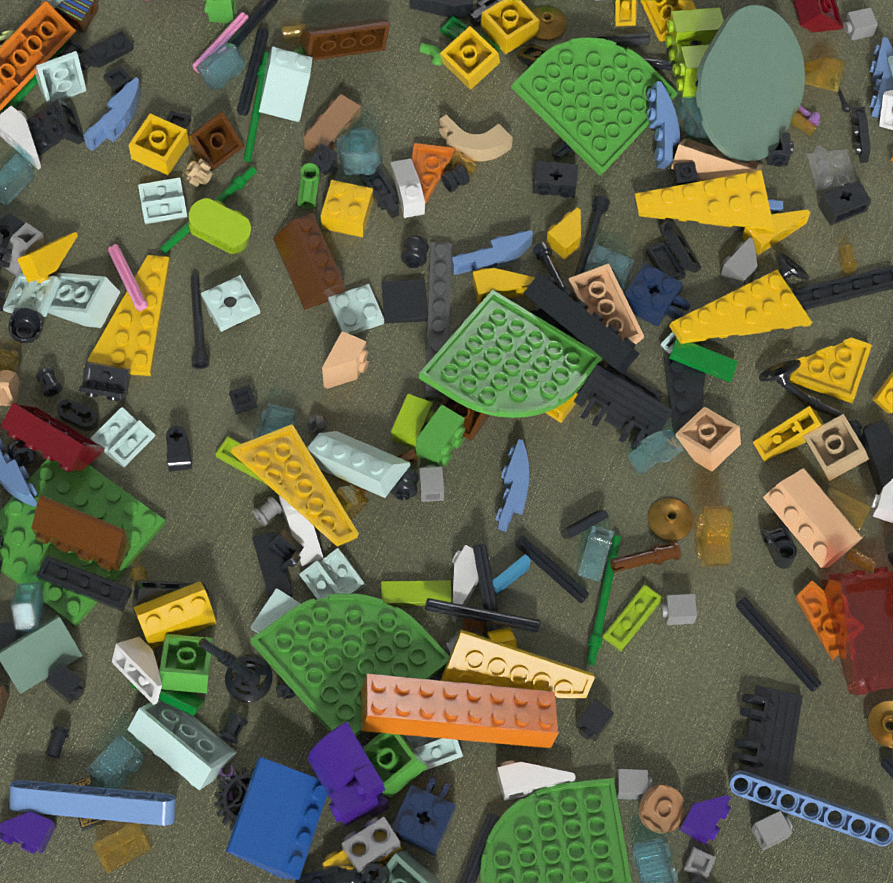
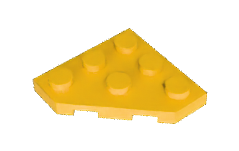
M849 338L838 345H831L816 351L815 354L806 358L805 356L797 359L800 360L801 366L791 374L789 381L853 403L872 344Z

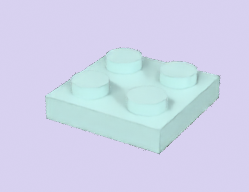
M369 284L328 297V302L341 332L353 335L384 324L383 315Z

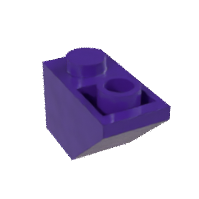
M726 795L693 804L680 831L706 845L709 839L714 841L720 830V827L716 826L719 819L725 820L731 809V806L727 805L731 797Z
M28 812L0 823V840L10 845L13 842L22 845L21 849L31 854H34L35 851L43 854L56 826L52 820Z

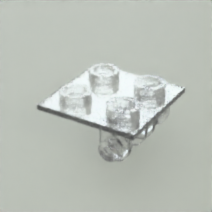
M817 146L813 153L807 154L816 190L838 188L848 182H856L848 149L826 151L823 146Z

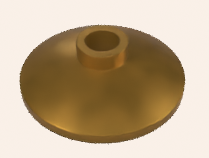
M542 6L531 11L539 19L538 35L535 38L551 41L564 34L567 21L560 10L550 6Z
M666 498L659 500L651 507L648 514V525L658 538L665 541H678L686 537L691 531L693 515L689 507L682 501ZM668 514H673L676 518L670 519Z
M884 701L877 704L869 713L868 729L875 741L885 747L893 748V730L886 728L887 723L893 726V701Z

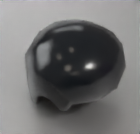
M20 308L11 314L8 326L10 336L13 340L22 344L32 343L41 335L43 321L37 311L31 308Z

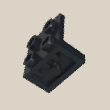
M56 99L27 120L37 154L42 155L63 139L78 145L85 141L74 107L59 99Z

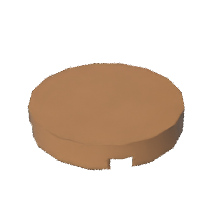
M657 784L649 788L644 793L639 804V815L644 826L658 834L675 830L680 825L685 813L682 802L684 800L681 793L676 788L666 784Z

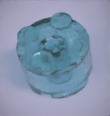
M353 129L351 134L345 136L344 133L336 142L340 162L346 175L374 174L376 168L383 160L378 136L371 129Z

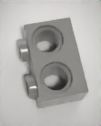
M385 817L379 820L378 818L370 820L365 825V829L359 833L354 831L344 838L342 850L356 872L364 871L369 865L375 864L400 848V841ZM384 832L387 838L382 842H378L373 838L375 833ZM356 845H363L366 851L362 855H356L352 852V849Z

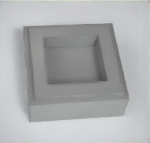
M693 847L683 871L694 876L698 874L706 881L716 857Z

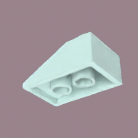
M272 47L266 61L259 112L296 122L300 121L313 57Z
M76 51L36 66L35 75L38 86L47 105L56 99L64 100L86 91Z
M58 273L56 277L61 282L48 313L83 326L101 328L120 291L104 276Z

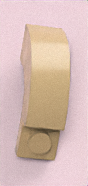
M447 115L440 118V134L443 138L447 139V147L456 148L454 155L462 159L488 161L498 158L512 149L513 137L500 124L483 134H470L460 129Z

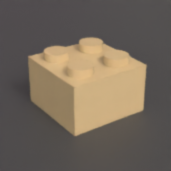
M844 414L804 435L810 450L829 481L869 460L864 447Z

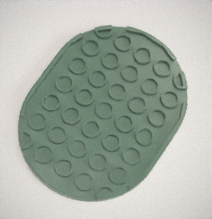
M750 5L732 12L722 23L701 59L696 76L698 79V91L695 92L697 108H700L703 118L701 123L712 143L731 159L735 158L741 162L763 159L769 155L770 150L777 148L781 133H786L800 107L805 87V68L802 52L793 31L786 21L775 11L767 7Z

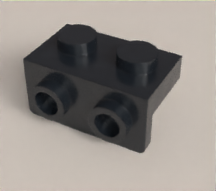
M87 361L84 367L83 384L79 386V391L85 392V395L89 397L103 395L107 396L108 400L120 401V399L128 395L131 369Z

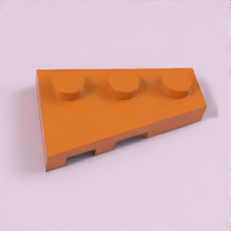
M414 143L412 162L418 175L426 204L439 183L441 174L445 172L452 160L456 148Z
M811 581L795 598L832 661L865 628L814 581Z

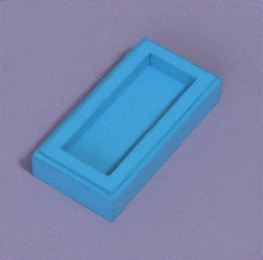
M526 554L493 580L496 596L529 570L531 559Z

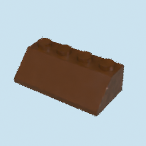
M377 18L335 25L329 24L320 27H308L302 29L300 44L304 55L313 57L312 61L383 51L386 47L390 22Z
M313 213L292 220L273 238L304 310L328 302V297L345 292L343 279Z
M40 495L31 527L38 541L44 544L50 542L66 553L69 551L74 552L84 561L93 560L98 562V565L106 570H111L112 568L119 571L127 551L129 552L131 548L124 529Z

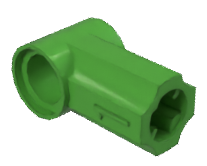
M307 163L300 170L301 180L297 202L298 206H301L303 209L316 207L318 187L320 185L318 166L313 163Z

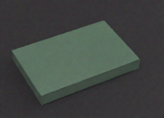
M58 615L0 650V662L20 694L46 679L60 663L67 666L83 656Z

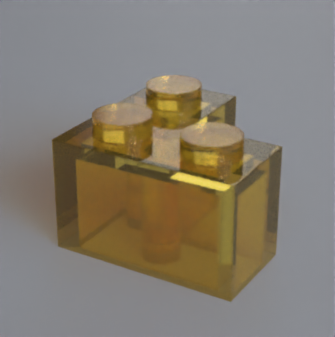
M704 506L702 514L698 515V523H695V537H699V545L696 546V556L700 558L701 566H729L732 559L730 535L734 528L732 506Z

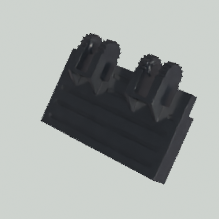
M599 365L595 366L574 403L581 407L586 400L589 401L580 416L582 419L588 417L593 405L601 408L598 415L593 419L592 425L597 427L605 412H608L604 421L621 430L624 423H626L627 426L618 440L622 443L626 441L632 428L639 431L637 437L631 443L630 448L633 450L637 448L644 435H646V438L642 444L651 449L673 412L672 409Z
M758 685L755 687L754 695H743V702L762 706V711L744 707L740 708L741 716L760 720V722L750 720L746 740L735 739L734 746L755 751L754 756L742 753L732 754L733 761L752 766V768L742 766V771L786 786L789 785L803 699L802 695Z

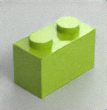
M407 394L391 430V441L416 450L417 437L435 414L433 412V403Z

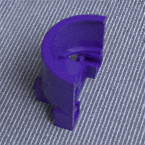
M347 721L325 735L312 748L308 755V762L331 799V803L328 805L337 823L342 821L344 826L347 827L369 813L373 818L389 809L388 801L382 793L385 791L384 784Z

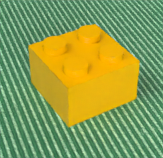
M502 0L482 12L481 28L500 46L505 55L538 35L539 19L521 0Z
M471 26L440 53L442 63L470 90L500 64L498 52Z
M149 114L129 144L131 159L169 175L189 145L187 130L153 114Z
M331 180L321 213L322 229L363 237L373 204V188Z

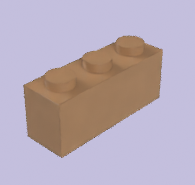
M342 94L336 100H332L327 111L324 114H320L316 124L305 132L303 137L305 149L314 154L319 144L322 143L335 150L361 119V106Z

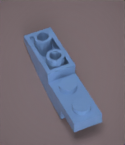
M883 37L881 45H876L873 56L877 57V59L872 61L870 73H873L871 81L875 82L873 91H877V94L872 96L870 107L873 108L871 116L877 118L881 115L884 92L893 90V78L887 59L889 56H893V48L886 37Z
M135 77L131 82L126 83L117 95L112 96L107 103L109 112L103 114L93 127H89L86 130L84 139L86 147L91 151L96 149L106 138L114 142L129 125L137 110L141 96L138 78Z
M657 81L647 92V100L649 101L647 120H649V128L656 129L654 138L657 141V148L654 158L657 160V168L665 169L673 161V149L680 144V130L671 98L663 84Z
M532 230L526 232L519 231L514 235L506 237L498 236L490 241V248L488 249L481 248L476 252L460 253L452 257L451 269L453 275L473 270L477 271L481 268L501 269L509 265L532 245Z
M0 438V484L15 498L35 507L37 501L34 496L38 495L32 482L28 484L26 480L30 478L24 466L19 467L15 460L12 461L8 453H3L2 450L6 449Z
M518 439L516 447H511L508 456L511 462L509 466H504L501 478L504 479V487L506 488L503 501H506L504 508H499L496 521H499L498 530L504 532L508 530L513 513L523 515L529 486V461L524 442Z

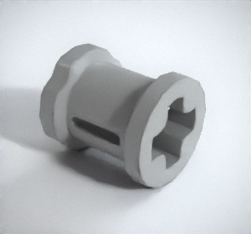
M271 496L267 498V502L261 507L252 510L256 519L263 526H266L268 524L267 521L277 513L281 514L283 512L278 502Z

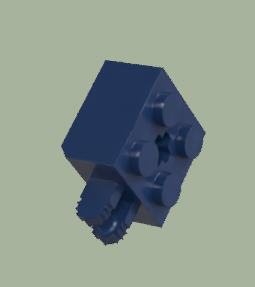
M647 263L641 268L624 294L633 314L654 326H659L666 315L675 320L684 316L682 311L673 307V305L685 311L691 307L688 301L679 296L683 283Z
M431 777L425 791L411 785L392 825V830L400 841L436 856L454 816L456 805L445 800L451 786L448 783L442 786L439 797L431 794L437 783V778ZM426 817L429 823L420 824L419 818Z

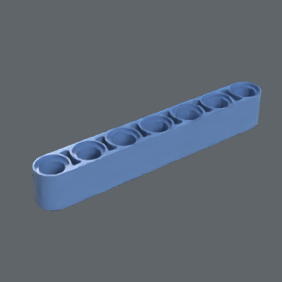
M735 771L730 777V788L737 796L879 846H886L893 840V830L889 823L883 819L746 771ZM741 777L746 779L748 784L744 788H737L734 785V781ZM761 786H767L771 789V792L768 796L763 797L757 793V790ZM785 794H790L794 797V801L789 805H785L781 802V797ZM807 803H815L817 810L813 813H807L804 810ZM831 811H838L841 813V817L837 821H830L828 814ZM855 819L864 821V826L861 829L856 830L851 827ZM884 827L888 829L885 837L878 838L875 836V831L878 828Z
M17 780L10 783L9 808L19 812L152 825H171L175 822L176 797L164 793Z

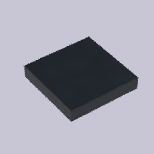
M425 280L382 282L384 324L428 321Z

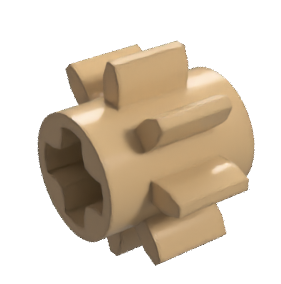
M202 159L198 163L196 161L190 162L185 172L188 175L189 183L198 187L199 183L207 184L212 176L209 163Z

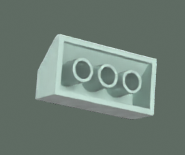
M338 431L319 433L307 447L320 470L384 498L410 466L408 461Z
M158 700L157 704L153 705L150 702L139 708L128 728V731L137 740L144 743L155 755L163 759L173 770L181 774L198 790L213 782L220 774V769H224L237 754L233 748L193 715Z

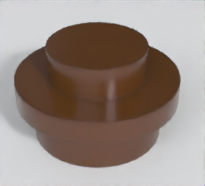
M465 618L463 629L480 636L486 630V622Z

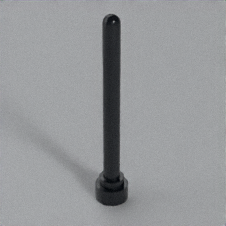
M595 196L593 199L592 208L594 213L574 276L585 271L601 216L608 211L610 200L606 197Z
M541 242L537 244L533 249L537 259L544 262L550 276L559 282L556 286L559 289L566 288L551 258L552 249L549 243Z
M192 274L190 280L195 351L191 356V363L195 369H204L209 366V355L204 351L199 276Z

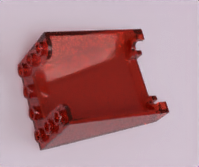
M888 567L874 568V573L867 574L865 570L851 571V574H828L829 579H822V585L849 694L863 695L868 694V691L875 692L879 689L893 688V570L888 571Z

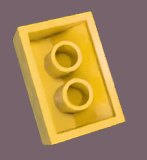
M640 0L656 36L661 42L665 41V36L669 34L667 20L671 18V11L696 9L693 0Z
M201 581L134 607L148 646L151 649L164 645L165 634L187 636L216 624L211 604Z

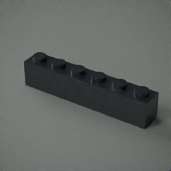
M539 273L523 294L616 370L624 374L640 354L634 349L636 344L627 337L624 340L618 336L620 331L611 324L606 327L603 324L604 318L595 311L593 314H590L587 311L589 306L580 299L575 302L572 299L574 294L565 287L559 289L556 286L559 282L549 274L547 277H544Z

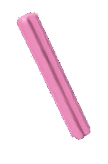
M244 12L239 13L193 63V69L198 73H202L210 64V60L247 21L249 16Z
M117 244L110 246L108 252L138 311L146 309L148 304L121 249Z

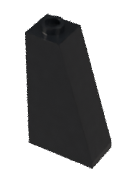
M883 420L876 424L872 422L866 425L861 435L863 447L869 458L867 464L878 495L893 479V435Z

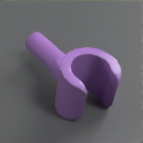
M800 105L798 110L808 118L806 121L807 126L815 129L820 123L819 113L808 112Z
M230 765V767H231V773L228 774L227 776H229L231 779H234V777H233L234 768H233L232 765ZM221 768L219 772L221 778L225 781L224 777L226 775H224L223 768ZM233 790L228 796V801H234Z

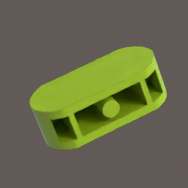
M209 198L195 202L189 211V230L192 235L229 254H237L248 246L251 225L248 218L240 211H233L218 200L213 201Z

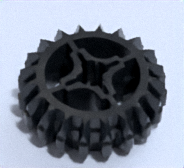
M242 768V775L240 776L234 770V779L226 775L224 779L227 785L223 783L218 785V788L223 792L215 793V798L220 799V801L214 803L215 808H222L217 812V816H225L222 820L223 825L228 824L230 821L232 822L229 827L231 831H233L237 816L232 812L235 811L237 813L240 811L241 802L244 800L243 792L246 794L247 791L244 783H250L254 768H252L251 774H247V769ZM237 787L240 794L239 797L233 801V804L227 805L230 792Z

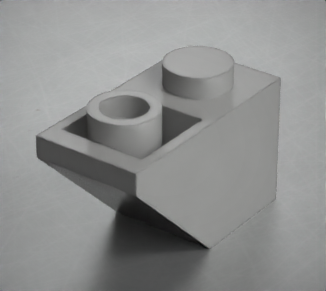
M26 222L9 241L7 248L12 249V254H4L2 261L10 263V268H4L18 276L22 270L17 258L46 245L43 233Z
M749 238L745 243L741 242L736 247L735 254L732 257H726L721 265L723 267L721 276L738 289L749 283L757 269L756 253L752 238Z

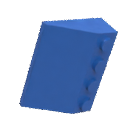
M258 757L226 852L279 878L299 880L327 797V793L320 780Z

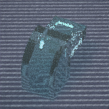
M663 430L640 441L641 445L627 456L637 473L643 474L658 462L670 461L684 449L673 431Z
M592 526L578 576L600 582L613 539V531Z

